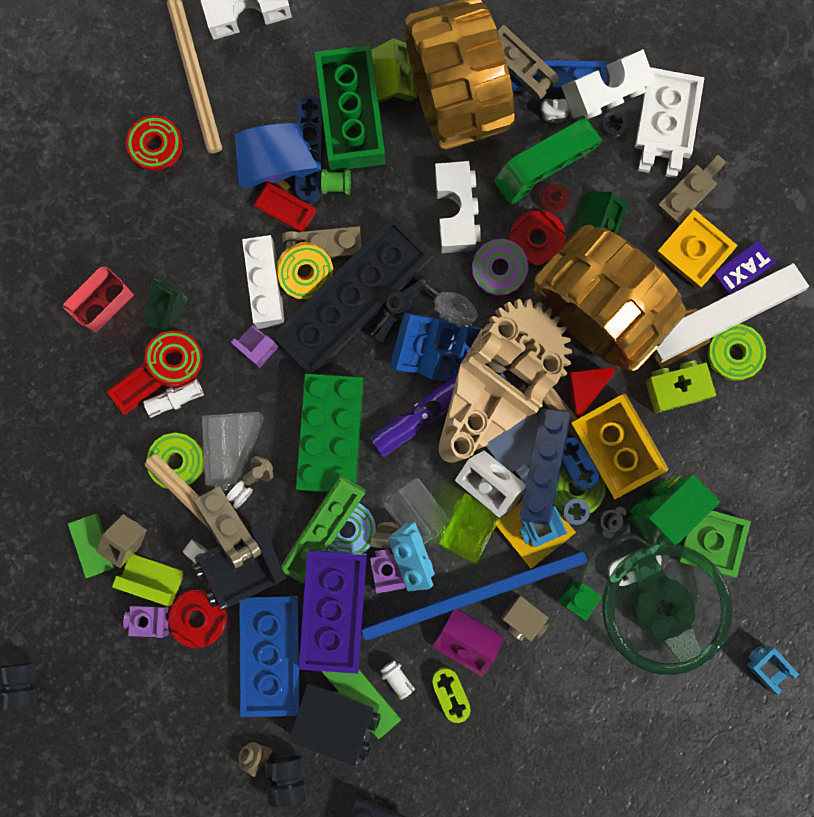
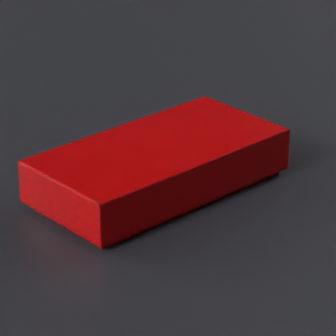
M269 182L266 183L254 204L257 210L297 232H305L316 213L315 207Z
M143 363L109 389L107 394L120 411L127 415L164 385L154 381L146 369L145 363Z

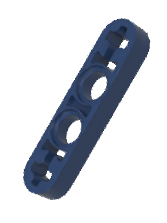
M307 95L298 102L297 124L302 133L307 130H313L317 133V139L308 144L311 147L309 151L312 157L321 165V170L305 177L295 176V190L300 200L307 204H314L321 196L323 115L321 101L315 96ZM309 104H312L314 109H316L312 112L313 122H308L307 112L303 110L308 109ZM306 177H311L312 189L316 190L311 191L310 196H305V192L301 191V189H306Z

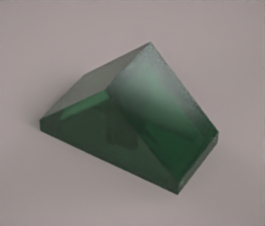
M155 277L152 281L141 322L160 333L167 332L171 329L189 299L177 288Z

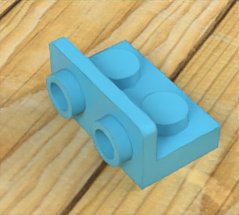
M406 523L387 539L407 591L430 589L433 586L431 577L435 574L432 563L429 560L416 523Z

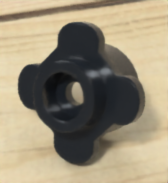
M617 507L616 510L600 513L599 520L604 529V537L612 539L614 535H627L630 532L631 527L626 521L627 511L625 508ZM614 520L617 521V524H616V525H613V524H612V522H613Z

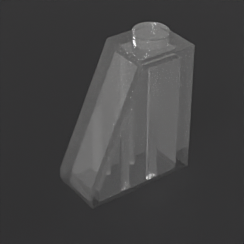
M251 412L202 416L206 486H214V489L220 486L222 491H230L231 485H236L241 481L264 421L262 413Z

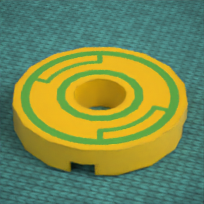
M300 242L290 249L287 248L281 254L276 267L277 279L287 294L297 299H310L332 277L333 265L331 258L321 247L314 243ZM304 264L311 265L312 269L308 276H298L297 273L300 266Z

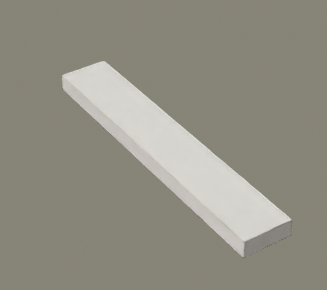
M793 263L684 317L654 353L660 363L794 297L807 290L809 285Z

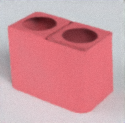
M101 267L63 304L69 309L63 308L81 325L97 333L134 294L110 269ZM120 285L123 287L122 292L111 303L107 301L105 294L110 286ZM92 305L102 306L104 310L90 323L86 318L87 309Z

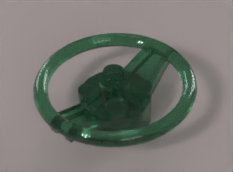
M654 544L631 553L612 572L603 595L602 614L605 629L611 642L618 652L631 664L654 674L680 675L702 667L723 647L732 625L733 604L729 587L722 573L703 554L678 544L676 546ZM672 555L685 558L702 568L713 581L720 599L721 615L716 634L703 651L691 626L696 618L692 595L678 581L667 578L655 556ZM631 568L638 591L632 604L634 618L643 630L662 639L679 661L678 663H660L641 656L626 643L619 632L614 614L615 596L620 582ZM661 600L669 604L666 614L657 612V608L661 607L659 605Z

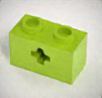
M696 360L680 364V370L670 372L669 368H663L653 371V377H650L645 382L654 413L715 397L716 393L707 363L697 365ZM676 382L684 383L685 388L675 389L674 384Z

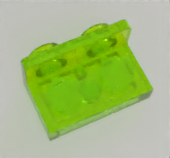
M465 493L463 498L458 499L453 509L454 515L450 523L443 527L440 533L441 540L439 545L477 564L500 518L479 500Z

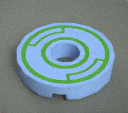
M358 503L347 520L355 525V534L351 538H344L339 532L327 551L364 553L370 548L371 538L376 532L375 520L370 511Z

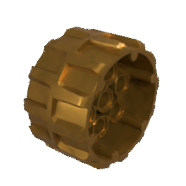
M456 0L410 14L405 19L404 27L410 67L427 124L441 149H450L507 131L514 124L513 90L503 46L487 6L481 0Z
M592 225L580 227L535 276L534 291L544 307L552 309L551 316L553 318L560 317L558 323L562 327L566 326V331L573 338L607 363L630 372L641 367L685 315L686 308L682 303L681 294L664 272L633 244L603 227L598 228Z

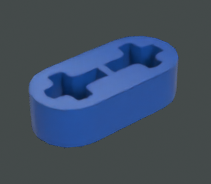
M567 438L566 446H569L570 449H577L575 454L577 462L575 463L571 455H564L562 467L576 489L580 491L591 490L599 479L598 470L580 440ZM579 466L585 474L590 473L592 475L588 484L585 480L580 481L578 479L581 474Z

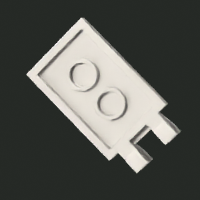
M650 67L655 82L645 86L646 92L643 95L634 147L642 149L638 171L649 173L651 166L654 164L655 156L669 159L665 176L676 178L678 171L680 172L682 169L683 157L690 158L692 155L704 77Z

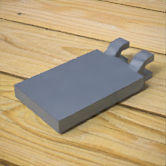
M503 373L499 375L507 382H509ZM534 414L527 416L509 430L487 442L488 444L485 446L495 460L511 473L515 472L525 484L529 472L527 466L531 463L539 421ZM468 419V424L473 429V424L470 421V419Z

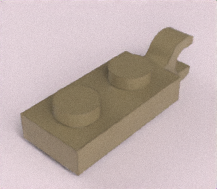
M717 155L704 170L696 165L657 208L678 226L715 188L717 183L712 178L726 164V161Z

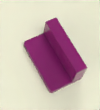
M455 609L451 612L432 647L483 677L493 664L504 637L462 611Z

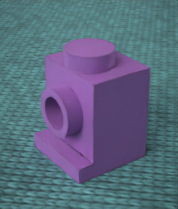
M392 549L375 551L376 557L370 558L376 593L405 588V583ZM386 564L391 565L393 568V572L389 576H385L382 573V567Z
M130 606V612H125L123 620L124 629H129L128 636L156 638L168 636V613L170 606ZM142 616L148 619L146 627L140 625Z

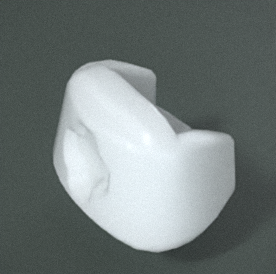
M544 99L540 110L544 121L561 123L566 120L570 107L566 99Z

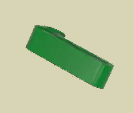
M583 118L512 158L502 168L494 183L509 204H514L527 195L536 183L590 153L603 140L588 119Z

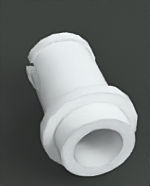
M393 660L380 670L383 674L381 678L388 681L398 695V698L402 700L415 690V687L411 685L400 669L402 665L400 663L397 664Z

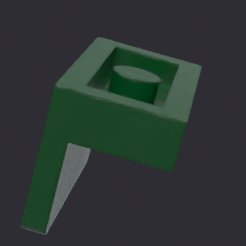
M587 191L569 239L580 227L586 225L598 228L603 227L617 235L628 204L614 192Z

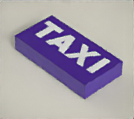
M757 241L716 271L712 277L726 295L729 296L740 290L776 262L762 244Z

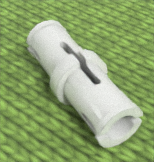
M194 379L180 387H170L166 389L167 392L145 400L143 403L148 415L152 418L172 408L175 410L179 409L182 404L204 396L198 380Z

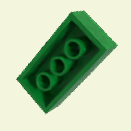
M371 45L315 52L330 170L339 171L386 165Z
M305 374L296 490L329 493L340 475L357 484L364 396L363 378Z
M694 474L684 477L680 475L677 478L674 476L670 480L667 478L664 481L662 479L649 490L652 495L648 499L646 498L643 501L640 499L629 509L631 515L626 520L650 545L676 546L720 501Z

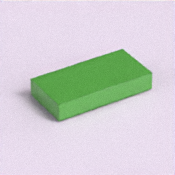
M93 514L68 524L86 578L116 568L113 563L96 552L101 537L104 534L98 514Z

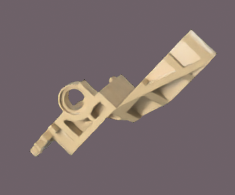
M517 299L514 301V306L511 302L504 304L505 310L501 307L495 312L498 318L495 316L490 317L489 321L491 323L487 324L479 332L458 371L439 443V454L444 461L454 463L472 456L475 450L485 447L488 444L487 442L509 430L527 416L537 413L539 408L542 407V401L546 393L557 384L561 376L563 377L567 374L563 366L570 365L571 361L565 358L564 355L571 354L572 350L564 347V344L571 340L561 335L567 329L566 326L557 327L560 317L550 318L551 308L542 312L541 302H538L533 308L531 299L526 300L524 306L521 299ZM498 328L502 331L503 336L499 333ZM494 358L503 366H507L515 359L509 370L529 385L525 393L523 394L485 364ZM468 419L472 422L473 429L469 427ZM454 442L459 446V453L455 451Z

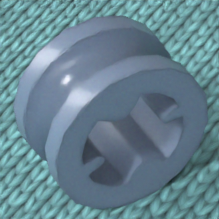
M581 499L569 500L563 506V518L572 525L583 524L590 515L588 504ZM574 503L578 504V508L584 511L583 516H578L579 520H574V516L568 513L569 508H574L572 505Z

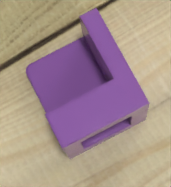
M251 326L238 341L235 338L231 341L240 352L259 368L278 348L273 340L267 335L265 336L255 326Z

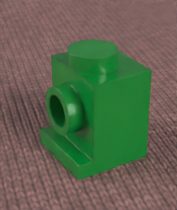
M573 578L557 602L579 618L587 621L603 596Z

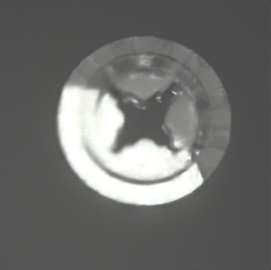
M441 292L434 300V309L440 313V317L447 319L449 323H455L458 327L462 325L469 327L477 319L478 314L474 305L466 297L458 293Z

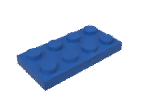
M299 596L248 597L240 601V717L297 716L300 708Z

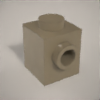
M123 514L102 535L96 552L121 568L140 548L147 530Z
M520 595L516 596L501 616L505 622L511 625L508 631L520 641L524 637L530 641L534 637L539 639L549 626L546 624L549 617Z

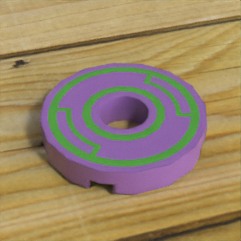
M506 239L491 240L482 245L476 252L472 263L473 276L477 284L486 292L497 296L509 295L519 290L525 282L529 273L528 258L524 250L513 241ZM498 260H505L508 263V271L503 275H496L493 271L494 263Z

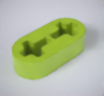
M439 668L433 675L432 683L442 709L451 722H464L469 717L471 709L456 672L451 668ZM445 673L447 677L452 676L454 678L450 682L453 692L447 693L444 685L438 686L437 682L441 680V674ZM455 696L459 705H465L461 716H457L455 712H449L453 708L450 700L451 697Z

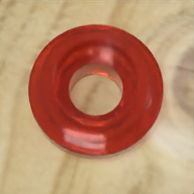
M559 184L547 186L541 195L542 205L550 212L564 210L570 199L567 189ZM556 193L561 199L553 201L551 195Z

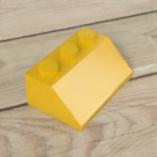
M626 393L572 422L573 427L614 499L658 477L669 469Z

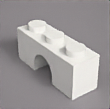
M201 0L213 40L239 33L237 25L238 15L248 8L259 10L264 17L266 25L292 18L288 0Z
M644 50L606 65L610 75L609 86L604 84L599 71L584 75L561 86L573 118L582 115L586 119L601 114L600 108L605 105L610 109L624 103L623 97L628 94L630 98L645 93V86L654 83L655 80Z
M469 161L435 164L437 199H451L460 208L456 216L440 219L441 253L475 251L476 242H481L480 225L474 224V215H478L477 197L472 198L471 189L476 187L475 170L470 171Z
M271 235L242 239L253 323L257 329L282 326L285 323V316L276 273L277 256L275 243Z

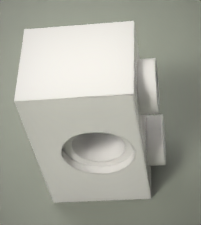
M482 451L469 458L455 479L458 484L499 518L515 507L524 494L526 487L524 482L486 451Z

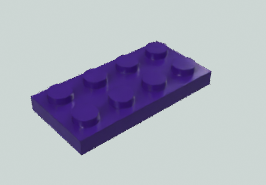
M321 550L307 551L299 660L300 670L358 674L367 554Z

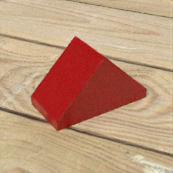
M612 367L573 372L567 376L572 412L578 419L582 417L616 370Z

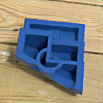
M271 124L250 128L235 134L239 187L248 189L265 181L276 183L293 175L305 177L321 170V165L313 159L309 151L311 147L303 139V133L298 124Z
M404 312L390 367L399 371L420 373L432 380L449 381L458 375L462 361L482 328Z

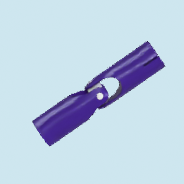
M457 375L415 404L411 412L399 415L369 437L383 458L414 437L421 427L429 426L448 413ZM429 401H437L438 410L433 417L431 412L424 406Z

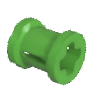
M322 169V194H327V192H345V195H350V169H346L345 172H328L327 169Z

